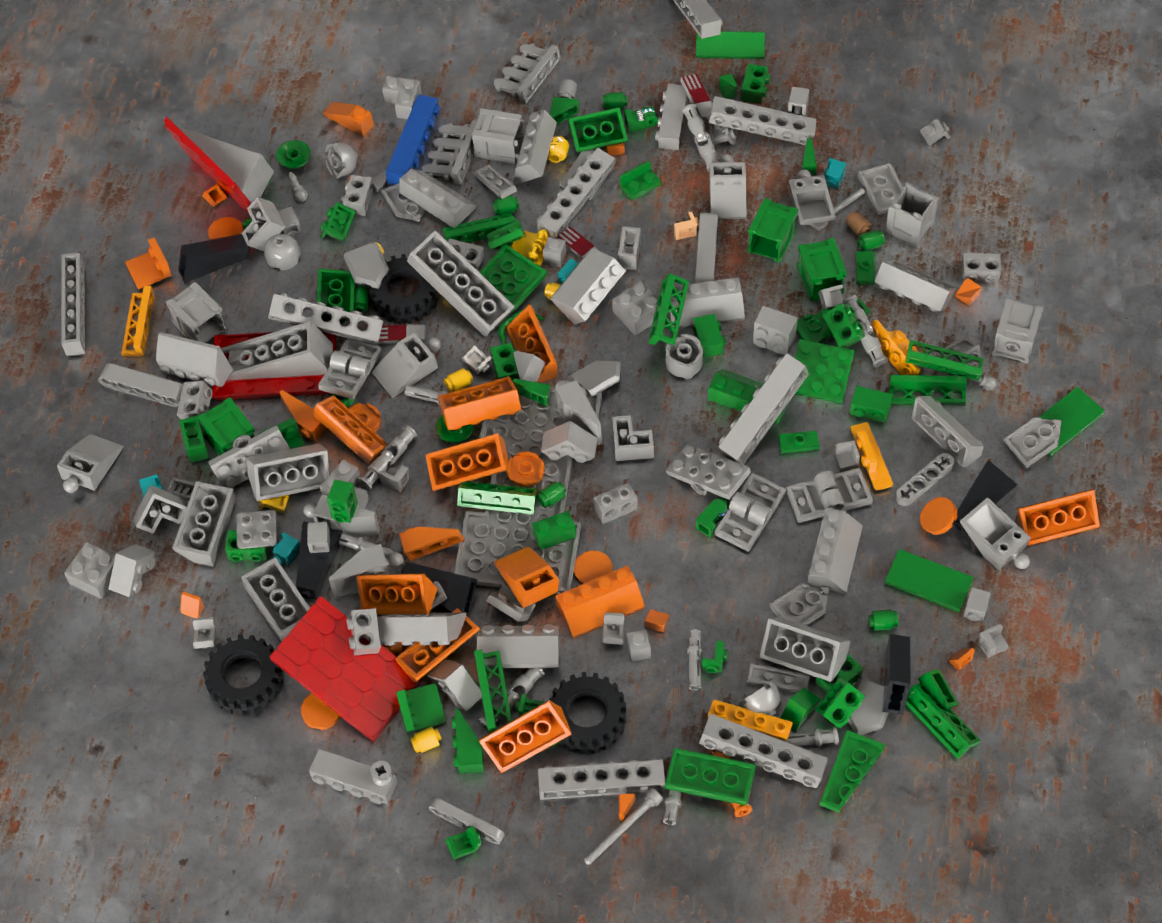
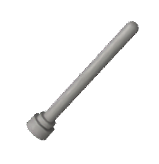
M651 788L646 793L645 801L585 857L584 862L587 865L596 860L650 807L658 806L663 801L662 796L655 789Z

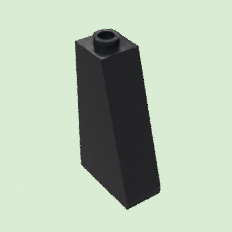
M242 234L181 245L178 271L184 283L190 282L247 259L250 246H247Z
M988 460L957 510V519L953 521L956 529L968 536L960 520L987 497L1000 508L1015 495L1018 484Z
M303 521L296 588L303 598L317 600L340 547L341 533L338 530L329 528L330 552L310 553L307 544L309 522Z
M410 562L405 563L401 574H425L432 583L438 581L448 598L440 603V605L451 612L458 608L461 612H466L467 617L469 616L478 579Z
M890 634L886 648L882 712L903 715L911 684L910 637Z

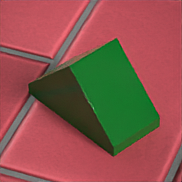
M553 97L549 115L557 122L556 126L580 113L578 99Z
M803 688L789 699L780 719L792 722L791 729L797 732L821 699L806 688Z

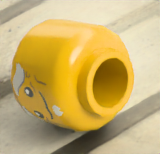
M553 136L547 158L555 163L565 160L569 150L568 141L562 136Z

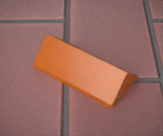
M528 305L506 329L517 351L534 354L545 362L537 380L538 383H542L558 377L557 362L532 306Z
M334 395L317 403L313 416L366 464L370 465L388 445Z
M1091 489L1018 508L1015 523L1031 537L1027 546L1100 527L1094 490Z
M425 574L356 575L361 610L376 608L377 614L430 613L438 588Z
M457 608V609H455L452 613L461 612V611ZM466 616L458 639L451 640L450 644L438 645V641H432L431 645H420V642H415L414 645L407 648L395 660L415 684L480 629Z
M548 700L479 739V742L499 771L503 773L568 737L572 732L562 707Z

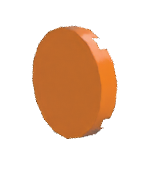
M219 218L209 227V240L242 234L244 229L241 222L235 218Z
M357 403L349 407L357 417L376 433L380 428L381 417L380 412L375 406L369 403Z
M523 451L516 453V456L508 460L507 476L516 486L531 487L543 479L545 473L544 462L536 453Z
M934 498L922 509L920 524L928 533L933 535L943 534L953 526V521H956L957 508L948 498Z
M591 550L584 552L575 561L574 575L581 585L613 572L611 559L600 551Z
M312 693L304 699L301 705V715L304 722L310 728L326 730L333 727L340 719L337 713Z

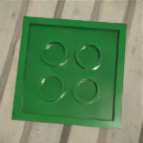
M506 244L479 272L515 307L512 313L548 275L546 270Z
M799 339L795 359L806 366L809 375L795 394L843 404L855 350Z

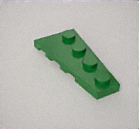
M858 298L857 302L860 308L864 310L866 316H869L870 309ZM826 308L821 310L820 313L814 315L807 314L803 318L798 319L796 334L802 340L823 343L833 337L823 316L831 309ZM843 313L840 315V321L843 319Z
M847 730L819 805L839 813L883 752L886 745Z

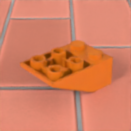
M529 546L494 561L495 566L522 608L558 593V577L550 565Z

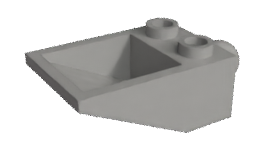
M729 154L722 155L719 163H710L709 165L710 213H718V219L747 218L745 162H734L733 157Z
M800 170L797 174V179L789 180L788 185L791 206L798 209L796 218L799 224L806 225L835 220L836 217L824 175L811 176L808 170Z
M413 332L398 342L371 373L393 399L405 391L408 384L414 385L438 368L435 356L431 352H437L441 348V342L433 337L428 339L425 346Z
M566 380L558 381L555 386L557 409L564 422L571 421L597 437V445L602 444L601 423L586 398L585 388L580 386L577 380L570 383Z
M89 434L67 450L57 464L60 476L65 480L63 483L64 490L68 493H74L80 485L95 491L122 451L123 445Z
M322 494L318 504L311 502L304 507V514L307 517L314 518L315 522H327L329 528L340 531L341 535L345 533L353 537L379 535L380 533L376 513L358 506L351 523H339L332 519L327 495Z
M988 497L960 520L961 525L984 558L998 571L1012 559H1014V564L1019 569H1025L1030 565L1029 556L1020 552L1026 548L1031 537Z
M381 544L360 550L329 577L334 599L359 592L356 575L390 574L388 566L393 568L400 567L404 561L403 556L398 552H394L386 559Z

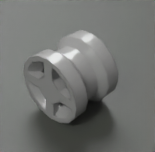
M380 760L371 766V776L376 785L387 786L391 783L393 774L388 762Z

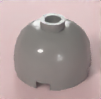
M343 142L327 145L325 153L328 152V158H325V162L332 176L336 174V178L351 174L356 167L358 159L354 149L349 144Z
M278 234L271 237L264 248L266 262L273 269L274 267L280 268V270L291 269L297 265L298 259L301 256L297 241L286 234Z
M771 681L769 683L771 687L763 686L745 698L746 703L742 700L739 702V705L755 713L773 716L776 714L774 709L780 704V692L775 683Z

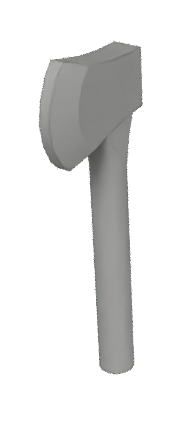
M863 188L858 189L834 206V214H837L864 195L865 190ZM828 221L808 225L821 231L828 226Z

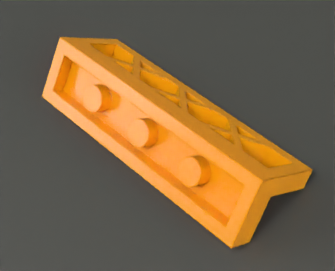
M144 286L143 293H132L121 351L122 356H144L155 298L151 286ZM136 299H141L139 307L135 304ZM139 313L138 321H135L133 316ZM136 328L135 336L133 337L130 331ZM133 343L134 350H127L128 346Z

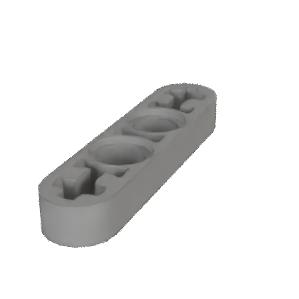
M942 453L897 490L896 502L901 506L911 505L953 469L954 457L949 453ZM942 461H943V462H946V461L949 462L948 464L945 463L944 465L941 466ZM931 470L935 471L937 473V476L929 477L927 475V472ZM921 482L924 487L920 489L915 488L913 483ZM909 493L908 498H901V495L905 496Z
M434 798L429 806L431 812L467 830L469 827L474 826L475 831L480 834V837L499 845L505 836V833L496 826L441 799Z

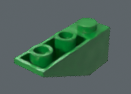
M455 709V716L452 717V729H456V735H452L453 748H457V754H453L454 767H458L459 774L484 772L482 745L459 709Z

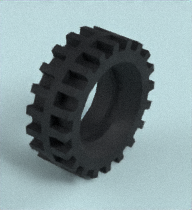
M401 254V258L397 259L395 255L391 256V261H386L389 271L383 277L378 289L368 285L374 310H378L381 318L386 315L389 322L396 319L397 324H402V320H408V324H411L412 319L415 318L418 321L422 320V315L426 314L429 316L431 314L430 308L435 309L437 306L436 300L439 301V292L407 262L406 254ZM404 276L417 279L421 285L415 294L408 297H395L387 291V286L391 281Z
M238 635V640L232 641L231 637L226 639L227 644L222 645L218 643L216 645L218 649L216 653L210 651L208 654L210 660L205 661L206 671L203 672L204 683L212 701H215L220 709L226 708L227 713L232 714L235 710L242 716H244V711L247 710L251 714H255V709L261 707L262 710L266 709L265 703L267 701L271 703L275 701L274 695L275 693L280 694V684L284 683L283 669L271 661L269 657L274 652L273 646L271 644L267 645L263 638L257 641L254 635H249V639H244L243 635ZM243 658L256 660L260 664L262 671L259 679L254 684L245 688H233L227 684L224 675L231 663Z
M581 672L582 677L576 678L573 674L570 675V681L565 682L563 679L560 682L559 689H553L552 698L549 697V700L562 707L572 732L571 735L560 740V745L563 747L566 745L570 746V751L574 753L576 749H580L582 754L587 755V750H594V754L599 753V748L604 747L606 750L609 749L610 743L612 741L616 743L619 740V734H623L626 723V702H624L623 692L618 691V685L616 683H609L608 677L605 676L603 679L598 678V673H593V677H587L586 672ZM594 696L605 704L606 715L598 725L580 727L569 718L568 709L570 704L579 697Z

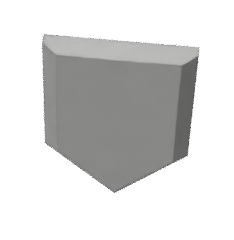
M400 183L381 190L396 217L420 222L425 209L400 194Z
M370 243L351 250L343 256L354 282L357 284L371 285L372 288L378 289L383 277L389 271L377 243Z
M596 360L567 376V380L570 382L577 380L579 385L585 388L587 395L593 397L620 381L621 362Z
M1033 417L1005 437L1003 441L1025 468H1028L1058 447L1062 420H1047Z
M801 583L770 603L769 606L777 617L807 626L826 613L829 587H814Z
M858 678L855 688L865 697L861 706L855 709L848 722L852 732L863 736L872 731L881 730L889 713L882 712L884 686Z

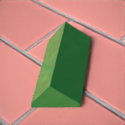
M721 30L720 35L703 39L697 33L696 58L764 59L765 31Z

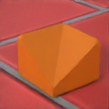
M967 278L954 297L970 306L980 296L982 287Z

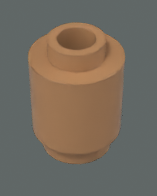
M851 212L847 216V226L858 236L872 230V223L860 213Z

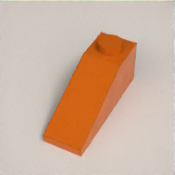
M332 102L323 112L324 116L362 137L374 127L372 113L359 105Z
M281 390L279 392L281 401L290 417H294L299 433L305 439H311L315 442L327 427L313 416L314 408Z
M415 527L408 528L404 532L399 533L404 553L410 561L465 541L459 529Z

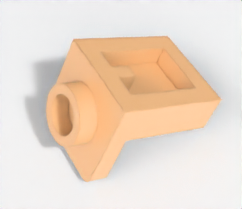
M688 212V221L674 224L676 240L697 236L699 222L697 217L694 218L692 212Z

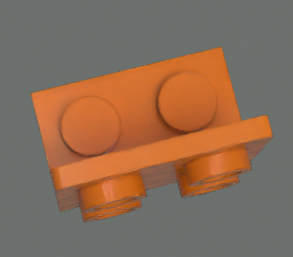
M155 238L148 240L150 247L147 248V253L125 262L138 289L172 276L169 265Z

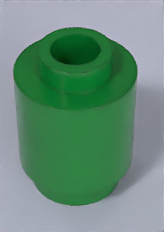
M623 92L603 95V109L610 110L620 107V110H623L624 106H627V95H624Z
M513 194L504 199L496 198V201H492L496 215L517 212L516 208H519L517 197L513 198Z
M881 230L860 234L857 239V246L862 251H870L885 244V237Z
M360 285L354 288L353 311L361 313L368 311L370 292L367 287Z
M554 481L539 491V494L536 496L537 500L543 508L552 507L566 497V488L561 482Z
M891 609L872 611L871 615H868L869 627H873V631L892 630L894 627H898L897 611H892Z

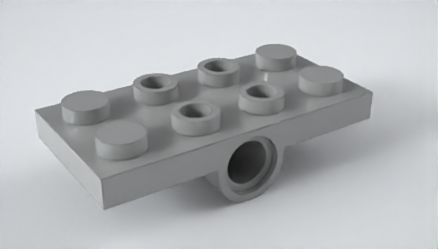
M347 338L340 351L335 350L332 353L330 367L318 384L319 390L354 400L382 354V347Z
M276 425L252 439L248 435L239 436L233 442V449L208 461L221 485L232 488L249 479L247 457L288 450L290 448Z
M688 443L666 469L667 475L691 484V487L700 495H706L708 492H711L730 500L751 473L750 468Z
M860 468L834 475L831 471H823L817 474L814 480L786 487V493L798 523L823 517L826 507L846 511L872 504L873 501Z
M752 473L740 493L737 492L732 498L729 510L719 523L714 535L749 552L785 496L786 489Z

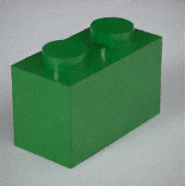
M715 314L693 318V332L703 347V358L723 354V346H726L725 337L720 334V321H716Z
M856 385L850 414L859 418L864 417L876 422L887 423L893 394Z
M569 511L531 523L533 537L539 551L576 538V527Z

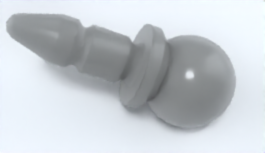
M289 172L295 201L298 203L305 202L308 198L307 192L303 189V185H299L296 176Z
M982 374L979 381H976L978 386H982L987 391H992L997 386L996 379L992 376H986V374Z

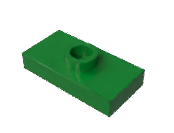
M856 251V284L875 285L874 251Z
M817 430L779 434L781 454L815 451L820 448Z

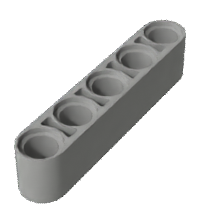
M700 213L695 283L714 281L718 213Z
M111 363L106 364L98 378L99 383L107 388L177 408L183 389V384Z

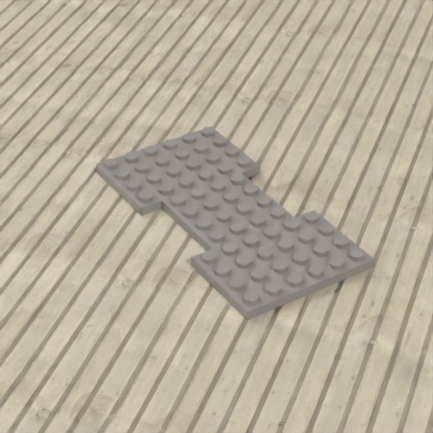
M551 388V398L548 406L518 394L521 410L513 415L505 414L494 420H483L480 438L498 433L505 441L508 460L516 456V453L523 451L539 455V458L544 462L545 473L543 479L538 484L525 488L538 489L539 494L540 490L552 482H561L566 488V497L552 507L543 508L536 498L534 515L485 509V513L466 511L461 533L465 541L459 543L454 573L478 579L476 585L499 588L502 585L508 586L495 566L494 561L529 546L550 565L558 577V593L555 594H561L572 589L581 523L574 522L576 538L539 551L533 537L531 524L564 512L572 461L574 459L566 455L553 460L541 452L544 432L565 423L557 409L556 389ZM598 393L593 397L587 395L586 398L599 419L602 393ZM507 470L492 474L490 484L516 486L509 480Z

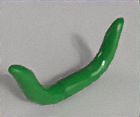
M522 311L514 313L500 324L498 334L502 345L506 344V327ZM535 313L538 320L544 319V317Z

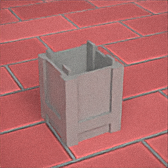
M481 108L472 133L474 157L515 164L525 136L522 131V126H525L522 115Z
M906 183L899 197L889 206L885 234L893 235L917 249L925 233L934 225L939 197L927 194Z
M196 282L189 285L187 289L174 298L166 301V305L172 315V323L188 339L207 343L214 338V335L226 332L228 329L221 314L223 312L222 308Z
M1006 298L991 355L1003 356L1028 364L1043 307L1035 304L1031 306L1019 303L1015 299Z

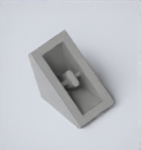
M520 351L513 352L519 378L521 380L537 382L545 362L534 354Z

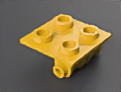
M541 229L537 234L524 231L526 237L513 242L511 248L541 267L544 260L543 250L548 239L547 231Z

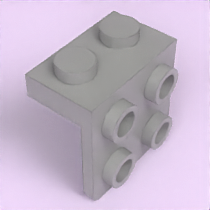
M276 510L237 513V546L239 549L275 546L277 544L279 520Z

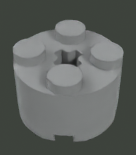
M682 334V336L676 337L674 345L667 343L666 369L677 377L691 379L701 370L703 365V347L698 338L689 334Z

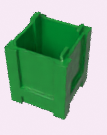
M764 198L748 230L750 242L747 252L749 254H759L781 263L797 230L795 222L798 209Z
M834 238L798 245L799 262H797L796 267L809 301L820 300L818 292L823 289L838 285L843 286L844 277H846L847 272ZM844 287L841 289L842 294H844Z
M230 397L208 412L197 416L203 426L204 437L219 456L233 449V442L239 436L248 435L251 439L255 437L254 427Z

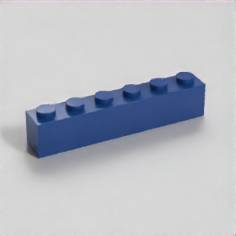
M423 95L417 96L387 167V183L398 184L399 179L410 169L418 168L420 155L424 154L425 143L429 141L430 131L435 127L436 116L440 115L441 106L438 104V98Z

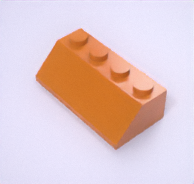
M509 376L437 396L448 430H458L462 426L469 424L476 425L480 421L487 419L494 420L505 414L513 415L521 410L518 391Z
M498 433L425 455L433 491L507 470L508 455L505 441Z
M628 565L555 596L556 607L573 639L602 627L605 612L623 613L625 617L645 608L637 581Z

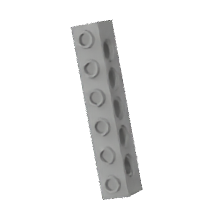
M714 96L708 123L806 145L808 138H811L813 141L817 119Z
M599 148L594 153L591 152L586 159V163L584 165L581 164L577 169V174L574 177H570L565 189H561L558 192L557 199L549 203L545 214L542 213L538 217L537 231L545 229L548 237L557 239V236L564 231L590 198V195L614 168L615 158Z
M80 253L61 255V344L66 356L85 354L84 263Z
M285 293L273 295L268 319L291 325H299L311 321L321 332L373 345L378 344L383 320H380L378 316L369 315L367 317L358 311H351L350 313L343 311L344 309L338 306L330 308L326 307L324 303L307 302V299L301 297L293 299L289 298V295ZM288 305H292L295 308V311L292 313H288L285 311L284 308ZM305 310H311L313 312V316L305 317L303 315V312ZM328 314L331 316V320L324 322L321 316ZM341 319H347L350 324L348 326H342L339 323V321ZM365 323L368 329L361 331L357 325Z
M713 714L709 715L699 744L707 749H714L728 757H735L744 762L756 764V766L768 772L783 775L786 779L796 780L807 787H818L828 760L827 757Z
M649 758L646 761L632 759L621 763L608 761L605 764L586 763L580 766L566 764L563 767L544 766L538 769L540 800L648 792L651 788L656 791H665L663 759ZM641 772L648 774L646 777L638 776ZM619 774L627 775L624 779H620L617 776ZM603 775L606 779L598 780L597 777ZM584 777L585 780L582 782L576 781V778ZM559 778L565 780L563 783L555 782V780Z

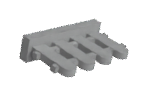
M533 43L521 45L520 52L522 55H515L511 58L513 67L503 68L504 79L497 78L493 81L497 92L503 90L511 93L514 97L518 95L520 103L527 104L561 59L558 46L551 45L550 48L545 47V49L535 47ZM530 56L536 58V60L529 59L527 57ZM519 68L527 69L528 71L519 70ZM513 79L519 81V83L512 82L510 80Z
M472 120L470 125L465 124V126H456L450 122L448 125H441L439 132L443 138H436L433 141L435 148L438 150L428 153V158L432 164H425L422 170L432 177H444L445 180L452 178L455 185H462L474 155L472 133L477 121ZM449 136H451V137H460V138H459V139H450ZM444 149H445V150H454V152H443V151H444ZM438 163H448L449 165H438Z

